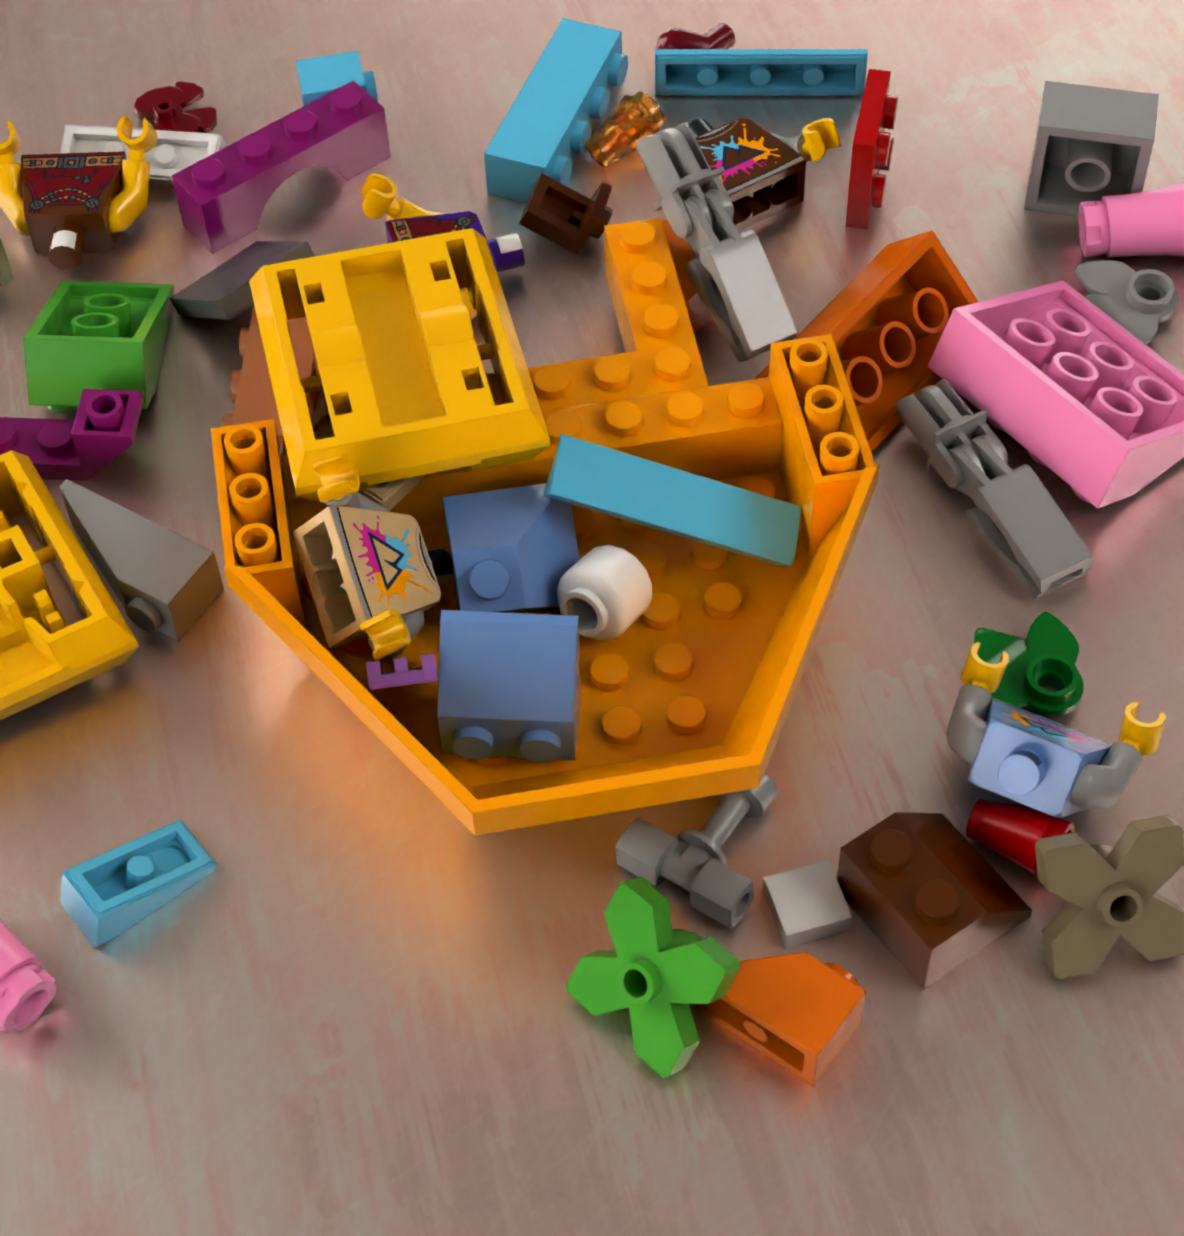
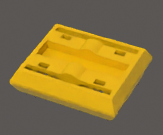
M464 229L264 265L249 280L297 496L311 501H318L317 492L323 485L320 477L313 469V464L341 454H347L352 459L358 473L360 491L376 487L380 483L467 466L472 471L529 460L551 446L550 437L487 240L475 229ZM467 287L473 309L477 311L478 326L486 344H476L468 309L464 304L460 288ZM306 317L317 374L316 376L299 378L288 320ZM481 360H491L501 392V405L495 406ZM479 377L483 388H479ZM321 392L323 404L329 412L334 437L315 439L305 393Z
M12 450L0 455V720H3L124 664L139 647L133 633L29 456ZM23 510L44 548L33 552L19 525L12 527L7 518L8 516ZM54 561L85 618L70 626L67 625L58 609L41 568L42 565Z

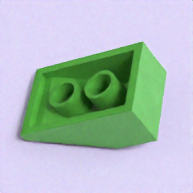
M61 281L23 337L29 405L48 406L49 410L59 413L74 412L78 409L83 389L142 391L144 396L142 409H147L158 387L173 305L170 298L174 296V284Z

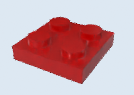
M869 69L852 146L845 227L867 229L871 208H882L887 175L879 174V170H890L894 138H891V133L885 132V128L894 129L899 99L897 95H889L891 71Z

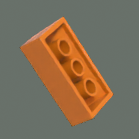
M933 230L887 244L793 340L832 334L872 453L902 421L896 413L895 404L897 401L910 394L916 395L918 390L927 386H935L941 379L927 366L953 309L977 303L978 300ZM770 363L754 379L769 377Z

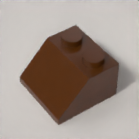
M895 812L840 848L837 881L846 902L923 990L1031 917L1032 909L942 813Z

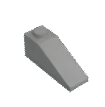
M66 479L59 486L71 524L125 608L127 616L142 630L149 633H154L157 630L179 642L224 590L214 552Z

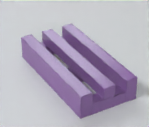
M434 652L420 654L422 667L409 669L407 656L395 657L393 659L395 671L383 672L381 659L366 662L369 690L438 681Z

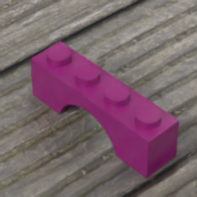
M353 80L177 172L171 177L183 225L213 254L256 231L259 227L263 209L271 195L285 180L295 173L309 167L328 166L334 168L348 181L391 157L385 109Z

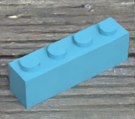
M562 19L484 152L487 194L527 203L531 190L541 173L565 186L568 185L572 172V163L578 153L584 154L586 152L594 123L597 119L602 120L605 117L609 106L610 94L615 86H621L625 80L628 69V56L622 54V31Z

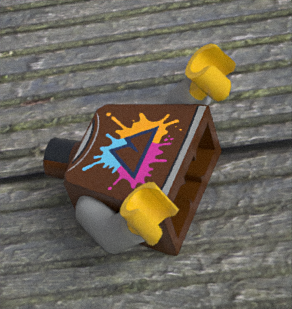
M743 117L716 129L702 118L695 119L689 123L711 170L720 167L725 169L719 177L734 207L733 224L738 231L804 201L806 162L811 160L818 161L825 156L826 150L841 146V141L832 118H824L808 124L802 129V135L793 138L767 131L751 119Z

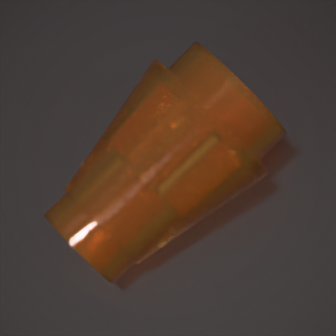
M639 91L633 96L625 95L593 134V137L586 142L587 150L599 165L608 167L612 162H616L637 150L635 147L636 140L660 132V129L666 124L665 116L656 101L648 94Z

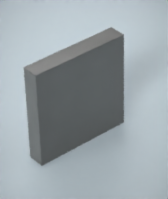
M256 241L172 296L170 300L177 313L181 316L231 320L254 304L249 280L262 266L314 257L315 255L308 242Z

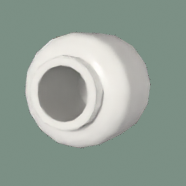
M612 545L594 547L562 575L557 586V602L561 615L578 616L579 635L598 641L613 640L624 633L647 611L653 597L652 582L646 568L637 557L625 549Z

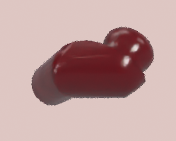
M725 23L716 25L705 34L682 28H673L660 35L656 48L729 49L735 44L736 38L733 30Z

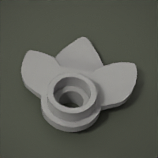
M1113 260L1089 261L1076 266V275L1089 293L1084 297L1144 344H1148L1155 338L1158 324L1169 319L1176 310L1178 294L1174 282L1164 272L1155 269H1144L1135 272L1127 264Z

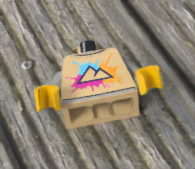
M341 454L314 463L313 469L320 477L323 485L318 489V499L321 503H325L327 508L292 533L329 649L337 648L368 637V642L373 649L372 654L376 661L384 657L393 658L399 656L423 628V612L440 602L441 591L439 586L447 584L452 575L453 566L448 552L442 548H426L418 521L413 516L389 512L386 507L358 493L360 487L358 473L352 459L347 454Z

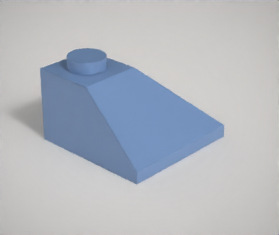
M546 483L442 497L458 610L525 614L560 610L557 602V586L562 575L579 560L572 505L543 496Z

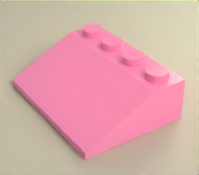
M1063 280L953 309L927 367L942 379L946 378L959 396L965 397L980 411L986 410L988 412L987 420L992 426L1008 433L1028 450L1029 455L1034 461L1050 468L1069 484L1074 494L1081 500L1093 504L1098 509L1133 496L1184 458V374Z

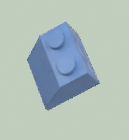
M441 610L437 717L442 754L459 755L473 760L493 756L525 758L537 763H547L554 760L576 761L581 704L578 616Z

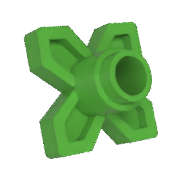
M638 876L624 881L617 886L604 911L615 950H597L582 956L566 985V989L593 1016L629 1007L635 1053L661 1077L667 1078L686 1067L700 1042L689 1004H710L725 997L741 969V963L739 959L712 936L703 938L696 933L683 929H672L669 900L645 879Z

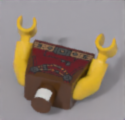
M123 116L118 121L117 134L120 140L129 148L128 160L125 151L30 154L22 155L21 163H15L14 155L21 146V139L14 125L7 120L10 136L5 142L0 143V206L18 233L31 236L35 252L40 255H48L51 264L64 270L79 267L82 263L83 254L109 253L114 250L121 232L126 231L146 211L148 206L150 162L145 161V153L152 150L157 142V132L151 123L144 118L142 134L135 139H131L133 132L132 122L127 116Z

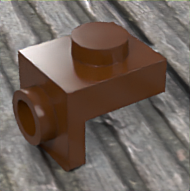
M541 173L531 190L519 224L578 254L590 236L598 240L604 232V226L608 225L613 210L607 207L606 204L613 186L602 181L592 197L588 198Z

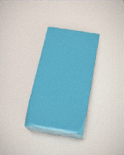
M180 819L63 871L61 904L93 947H97L121 935L212 874L217 869V863Z

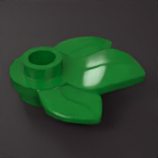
M1048 612L1041 613L1030 626L1026 639L990 629L977 628L974 635V643H981L977 653L979 658L990 664H998L1003 651L1009 655V663L999 687L995 692L991 693L992 699H998L1018 708L1027 707L1037 714L1050 717L1068 714L1079 705L1084 690L1082 677L1075 666L1079 645L1075 636L1058 618ZM1042 687H1052L1057 691H1050Z

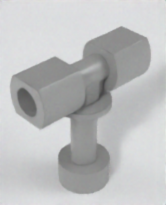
M764 773L759 788L720 794L723 800L699 831L683 829L675 838L648 822L636 818L624 830L615 845L617 865L636 876L642 877L656 887L667 878L690 891L691 907L732 929L743 918L754 899L753 880L725 865L726 857L720 847L744 816L750 818L761 817L777 796V788L766 773Z

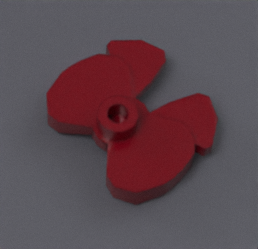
M178 81L175 83V87L167 86L150 90L137 98L134 105L136 117L140 120L146 118L147 120L154 121L155 130L211 133L217 125V111L213 107L183 112V108L192 105L204 96L203 88L195 83Z

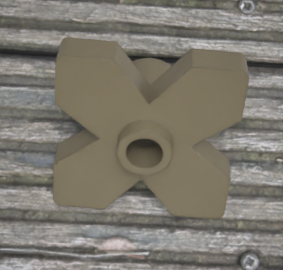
M1161 815L1130 821L1114 847L1105 844H1088L1076 832L1042 838L1036 842L1038 880L1048 891L1069 901L1061 912L1042 930L1045 964L1056 978L1064 979L1096 972L1120 935L1149 961L1184 955V911L1176 903L1156 893L1184 865L1183 829L1170 816Z

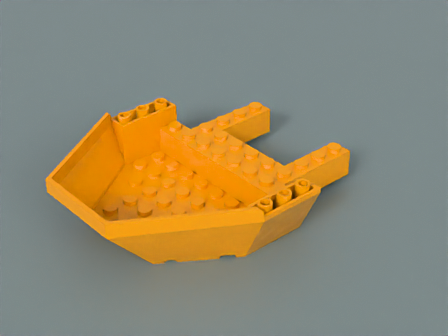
M661 217L604 226L606 278L626 353L527 367L550 437L551 446L529 460L472 471L467 466L426 474L421 478V482L389 511L413 516L418 521L426 548L439 547L447 551L450 556L442 497L547 483L560 434L801 506L796 555L792 567H780L572 505L579 559L597 546L612 545L625 549L637 557L646 568L652 582L653 595L647 611L617 638L598 641L579 635L581 704L576 761L554 760L547 763H537L525 758L493 756L473 760L459 755L442 754L437 717L438 681L369 690L366 662L375 660L374 657L362 659L344 652L339 647L329 649L316 606L309 600L303 588L304 568L292 532L327 508V505L319 500L311 501L296 495L289 460L283 454V451L281 452L274 419L211 428L225 561L224 571L228 586L475 836L759 788L878 484L880 464L875 465L832 334L771 343L769 377L713 386L708 385ZM488 373L486 377L495 406L501 405V392L495 373ZM479 377V388H483ZM453 572L447 584L439 586L441 591L440 602L425 611L423 628L399 656H396H407L409 669L422 667L420 654L434 652L438 678L441 610H458ZM560 610L526 613L561 615ZM384 657L381 659L383 672L395 671L393 662L395 657Z

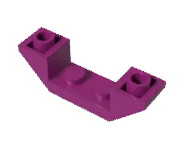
M83 389L75 420L0 417V455L12 450L29 456L41 479L86 481L133 445L144 402L142 391Z

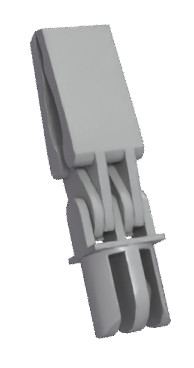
M688 122L636 140L635 147L661 197L654 210L656 212L663 209L674 233L679 238H683L692 247L696 259L686 263V273L738 362L747 361L770 351L771 343L793 340L797 336L798 331L756 232L747 230L739 233L733 224L734 207L719 177L725 169L720 167L711 170Z
M946 378L938 381L936 386H927L918 390L916 395L910 394L897 401L895 404L896 413L929 454L926 466L927 471L935 469L949 487L956 488L971 497L976 506L967 509V519L1035 599L1087 574L1092 569L1093 555L1032 468L1024 464L1012 470L1007 465L1008 455L1004 445L985 422L988 414L986 410L974 414Z

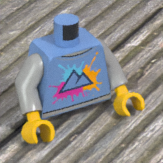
M974 643L961 672V681L964 686L959 690L946 733L947 743L950 748L963 761L969 763L967 781L1058 818L1066 817L1087 808L1106 809L1114 805L1143 761L1142 755L1153 754L1158 750L1166 719L1165 713L1161 712L1158 720L1155 722L1144 723L1137 720L1140 703H1130L1124 711L1119 742L1111 744L995 698L992 699L991 693L995 692L999 687L1009 663V655L1003 651L998 664L987 663L979 658L977 654L981 643Z

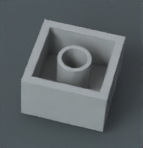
M1045 81L1024 209L1078 216L1080 202L1101 201L1103 196L1143 191L1155 139L1159 94Z

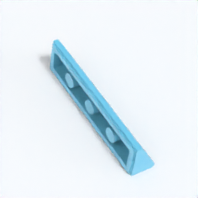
M655 49V96H863L868 49Z
M560 434L543 496L776 566L792 567L796 555L801 506Z

